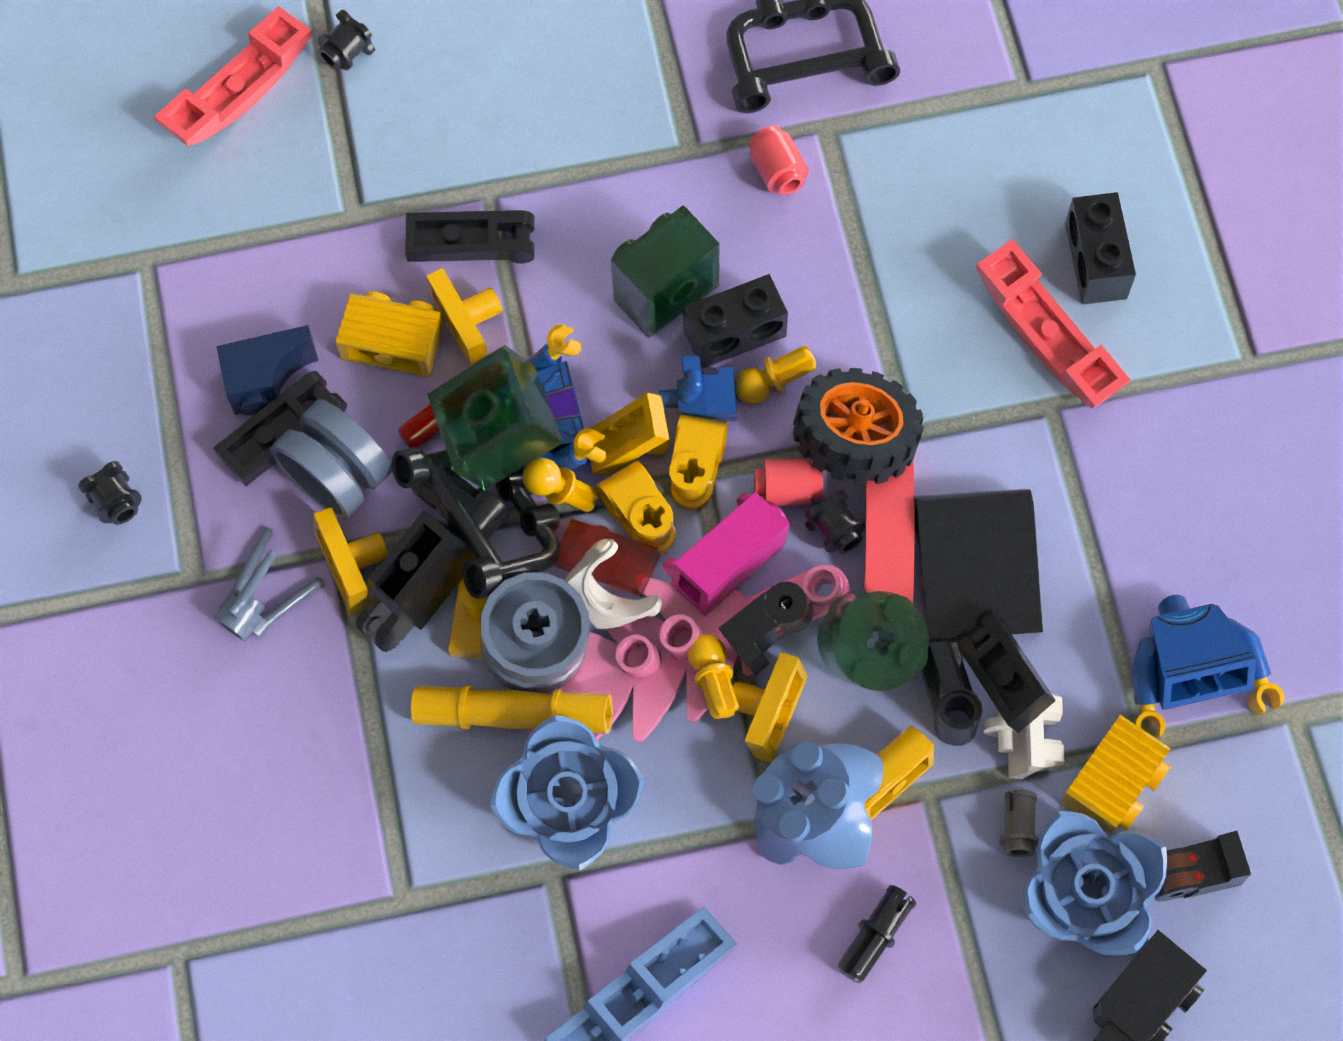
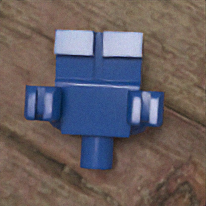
M682 356L681 365L685 378L676 380L677 389L659 390L663 408H678L680 415L686 414L727 422L737 421L733 367H720L718 374L706 376V374H703V368L698 356Z

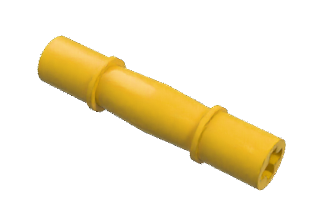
M416 685L411 698V718L415 725L455 726L468 730L471 725L504 729H534L547 718L559 715L582 722L592 733L608 734L611 729L613 704L610 694L563 692L562 689H555L553 694L522 690H473L471 685H464L463 687Z

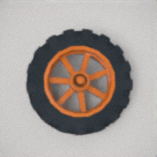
M840 368L829 370L827 376L817 375L812 379L811 385H806L803 389L793 421V425H795L793 438L795 442L800 443L798 450L804 458L810 457L813 460V467L820 472L826 470L832 473L831 477L836 480L852 479L854 484L866 485L867 481L873 480L876 484L888 482L890 476L893 475L897 478L904 473L906 465H911L924 429V426H921L924 418L921 409H916V399L911 393L906 395L902 391L903 386L895 380L890 383L883 379V374L872 371V374L862 373L861 368H850L849 372H842ZM833 412V413H834L835 415H837L839 418L827 417V416Z

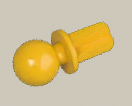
M801 346L775 360L768 357L764 359L765 370L752 367L742 370L735 379V392L742 402L750 405L759 404L769 396L771 387L775 386L782 393L786 391V384L813 372L816 369V360L807 346Z
M548 458L533 459L524 468L523 483L532 494L546 496L547 500L555 505L565 502L584 512L594 509L595 502L599 498L597 489L577 480L572 470L566 467L559 468L554 461Z
M701 634L687 652L690 665L698 671L694 677L695 684L703 689L709 712L714 719L730 718L734 716L739 705L730 680L733 677L732 667L724 664L726 658L725 646L717 636Z

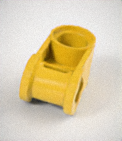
M686 414L680 415L669 467L671 496L680 507L687 510H696L704 507L710 501L713 495L719 463L722 462L728 434L727 421ZM690 478H694L693 483H689Z
M638 460L596 484V489L605 507L613 518L619 521L642 553L661 555L672 548L676 540L673 511L657 489L646 468Z

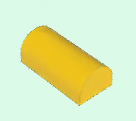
M908 726L877 754L883 760V781L878 792L865 801V810L870 820H873L934 765V744L913 726Z

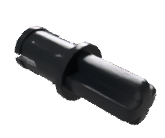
M889 885L886 889L887 892L868 920L862 919L859 922L860 932L838 963L841 973L856 983L864 981L886 947L892 948L894 946L895 940L893 936L911 909L916 906V901L912 896H908L906 900L903 899L907 892L897 886Z

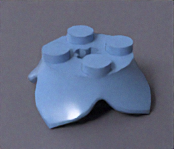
M554 715L544 720L531 731L525 741L524 752L521 758L508 766L498 777L491 794L490 807L506 828L516 834L534 837L538 841L543 853L553 862L570 869L581 870L590 865L603 853L609 843L612 825L617 820L629 815L637 806L645 780L639 768L628 755L618 749L601 745L594 737L592 731L582 722L566 716ZM562 777H570L572 784H581L582 793L574 794L576 801L573 803L564 804L562 796L553 795L552 788L553 786H560L559 779Z
M802 741L783 751L773 760L764 773L755 780L752 788L753 795L757 799L755 833L762 856L768 861L779 865L790 864L798 856L803 855L820 866L832 869L864 866L873 839L872 822L865 810V801L878 792L883 781V760L874 753L859 746L843 743L820 745L812 741ZM812 794L815 799L811 804L806 805V799Z
M1058 811L1049 820L1039 837L1036 849L1037 869L1027 880L1023 891L1024 910L1027 918L1047 936L1061 941H1072L1082 944L1096 953L1103 955H1128L1136 953L1143 946L1151 932L1152 919L1148 912V905L1161 890L1166 878V846L1141 832L1123 831L1116 834H1107L1096 820L1083 813ZM1083 878H1089L1091 884L1098 881L1103 888L1097 895L1098 899H1093L1091 895L1087 897L1082 892Z

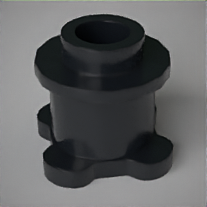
M340 10L336 14V18L340 23L328 34L322 33L318 37L320 46L318 54L332 69L340 67L343 70H349L353 66L352 60L362 51L367 55H371L376 49L371 42L372 34L363 23L353 19L348 12Z
M119 461L107 463L100 471L86 476L78 484L80 491L86 493L85 497L89 503H95L99 509L97 512L99 520L103 523H113L115 525L131 520L137 514L138 506L142 501L139 491L131 489L128 485L129 476L126 471H122L123 467Z
M844 490L835 492L828 499L812 506L805 513L807 518L806 528L809 531L817 529L825 541L823 547L826 552L838 551L839 554L847 553L855 548L863 539L861 532L865 528V523L862 519H855L847 508L848 505L845 500L848 498V495Z

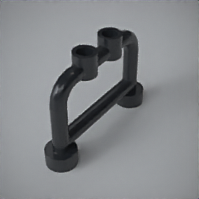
M756 0L757 8L738 14L730 22L726 32L727 46L738 83L732 89V95L736 109L741 113L758 112L770 103L771 97L768 85L862 66L866 82L873 86L888 84L894 81L900 74L896 55L893 51L884 50L872 10L865 0H794L784 3L782 0ZM846 9L854 14L865 47L753 70L744 41V33L748 29L757 26H763L766 29H776L783 26L787 20L804 16L808 20H819L827 16L830 11Z
M466 445L430 454H425L418 447H412L394 453L391 466L393 476L398 485L406 489L424 485L427 482L477 558L466 562L463 568L464 585L473 598L482 599L489 597L504 580L522 573L544 572L557 563L561 555V544L555 533L560 525L558 510L551 503L537 506L530 496L532 493L527 490L523 483L524 468L513 470L501 454L482 445ZM468 464H480L488 468L496 478V489L499 496L504 501L511 500L520 514V525L523 532L529 537L535 536L542 547V551L502 562L442 470Z

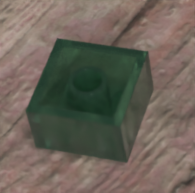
M684 205L672 214L667 212L660 215L651 224L649 231L636 240L629 239L625 241L614 252L611 258L614 301L649 339L683 313V306L701 300L719 286L720 243Z
M506 345L427 393L454 472L483 490L488 489L563 443L535 366Z

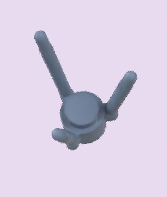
M266 528L263 531L230 594L219 607L220 611L214 617L220 625L243 641H246L251 633L261 638L270 625L323 585L322 578H315L262 618L260 614L265 607L252 597V594L277 556L274 550L268 551L256 568L272 537L273 531L270 528Z

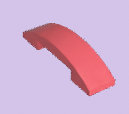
M278 6L248 32L250 44L194 94L185 88L154 116L155 122L186 146L199 143L213 136L242 116L276 84L312 36L311 29Z
M1011 239L977 263L976 269L983 283L1017 334L1045 367L1081 401L1094 409L1129 384L1131 379L1102 345L1094 348L1039 282L1042 273L1014 239Z
M913 461L910 466L906 465L904 473L897 478L892 475L889 477L888 482L876 484L873 480L867 481V484L864 485L865 575L863 581V626L912 627L915 541Z

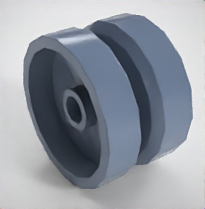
M318 398L299 418L303 432L288 429L271 446L270 451L284 472L310 498L324 509L332 507L336 517L346 520L364 502L360 486L375 490L392 473L391 461L381 447L359 424L330 402Z
M545 572L522 573L504 580L489 595L481 613V654L489 672L507 688L548 693L565 686L579 672L587 653L589 639V612L581 595L567 581ZM531 631H537L542 635L539 637H533V633Z

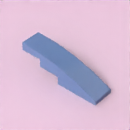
M703 906L633 960L623 974L590 998L580 1012L547 1036L544 1041L631 1040L736 947L737 943Z

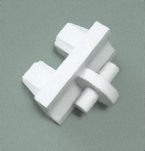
M1052 694L1056 701L1019 733L1006 724L998 710L997 717L984 720V734L998 737V751L1008 753L1009 778L1024 779L1035 772L1053 771L1064 764V745L1060 740L1044 739L1043 726H1053L1060 722L1063 714L1061 696Z

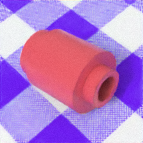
M775 125L765 127L756 132L749 141L751 148L750 158L768 190L774 194L781 193L787 195L800 189L804 184L809 169L789 133L782 131L779 126Z
M810 458L764 459L763 469H754V493L756 492L760 497H763L766 502H773L777 506H810L811 501H822L823 472L812 466Z

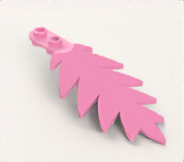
M828 564L813 567L783 581L796 583L807 594L813 604L814 614L811 621L841 607L849 594V582L845 574L839 568ZM637 576L634 581L646 597L657 595L662 601L659 612L666 621L664 622L655 616H646L619 627L605 629L615 642L589 631L587 653L579 672L565 686L558 689H562L563 692L610 694L613 704L612 724L627 705L633 693V739L641 743L668 711L686 677L687 719L690 722H697L708 710V705L703 689L695 684L694 677L698 671L688 661V650L699 635H715L723 642L726 649L724 664L730 665L734 671L739 655L718 628L768 589L749 598L735 589L720 603L721 605L718 604L711 612L704 616L671 583ZM833 584L831 594L825 597L818 595L821 586ZM741 659L743 674L746 677L753 676L754 673ZM527 729V738L533 729ZM593 733L597 741L604 735Z

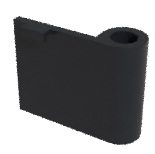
M1016 489L914 496L915 538L920 548L926 640L958 638L965 631L971 633L981 624L980 617L989 609L995 610L1004 619L1010 628L1011 634L1043 632L1035 512L1031 490Z

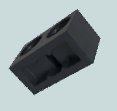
M1118 192L1073 197L1065 221V227L1082 305L1127 299L1136 276Z
M770 274L683 306L684 333L694 354L700 358V364L703 369L787 336L788 311Z

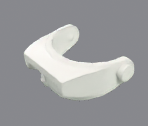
M603 539L595 543L565 578V581L581 595L589 612V620L596 629L615 628L646 616H655L659 613L662 606V601L657 595L630 600L613 595L597 584L591 574L601 562L610 558L617 551L618 545L613 539Z

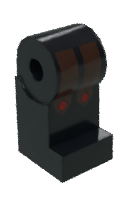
M789 581L780 582L758 596L718 629L756 676L771 664L763 654L767 649L786 634L799 632L810 624L814 614L813 604L799 585Z
M1238 831L1218 835L1216 839L1167 850L1166 878L1161 890L1155 895V901H1168L1181 897L1186 899L1241 886L1251 875V871Z

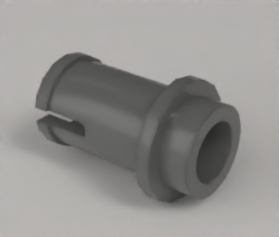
M1013 790V793L1008 791L1005 793V834L999 837V842L1004 846V853L1013 857L1033 856L1039 841V837L1035 835L1037 794L1026 790Z

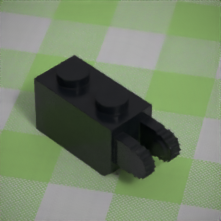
M423 510L370 576L367 589L373 594V597L365 605L363 611L359 613V616L356 618L355 627L361 633L368 636L376 632L383 623L382 628L375 635L374 644L382 652L385 651L386 653L393 648L395 649L413 626L422 630L462 580L463 568L466 562L477 559L466 541L450 527Z
M1157 930L1094 1005V1023L1102 1030L1093 1041H1164L1173 1029L1166 1023V1020L1177 1007L1186 1013L1205 990L1198 982L1207 970L1160 930Z

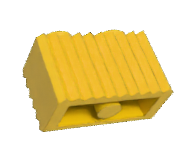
M368 291L364 296L351 293L346 304L343 319L341 320L338 335L336 336V345L340 357L345 361L350 360L354 363L359 362L363 365L368 364L372 367L378 366L381 369L387 368L390 371L396 370L428 378L431 375L444 331L441 312L436 311L434 306L423 301L414 300L409 305L392 302L385 294L375 291Z
M1120 714L1064 794L1060 802L1061 805L1068 808L1071 812L1083 813L1096 820L1107 834H1113L1118 826L1127 831L1144 807L1136 799L1145 786L1155 791L1171 768V766L1163 762L1171 748Z

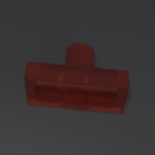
M571 518L560 541L561 555L555 567L571 572L595 543L603 539H613L618 545L617 551L610 558L601 562L591 575L597 582L642 597L661 556L658 547L611 532L605 526H593Z

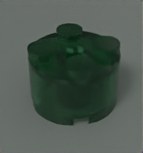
M870 589L851 591L840 596L831 604L823 623H820L817 642L821 659L829 671L850 685L874 691L895 689L910 681L927 663L929 645L927 626L920 611L907 597L892 592ZM873 631L878 632L879 640L875 642V648L867 647L866 640L873 638Z

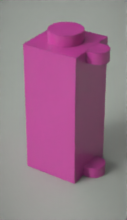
M756 492L751 496L747 493L739 496L736 499L738 507L678 560L669 557L662 563L664 571L672 578L671 585L704 616L711 612L786 544L790 525L786 515L779 506L770 501L766 502Z

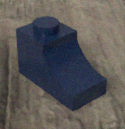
M309 325L216 346L226 396L235 415L241 413L255 415L279 396L283 385L291 375L302 367L319 361Z

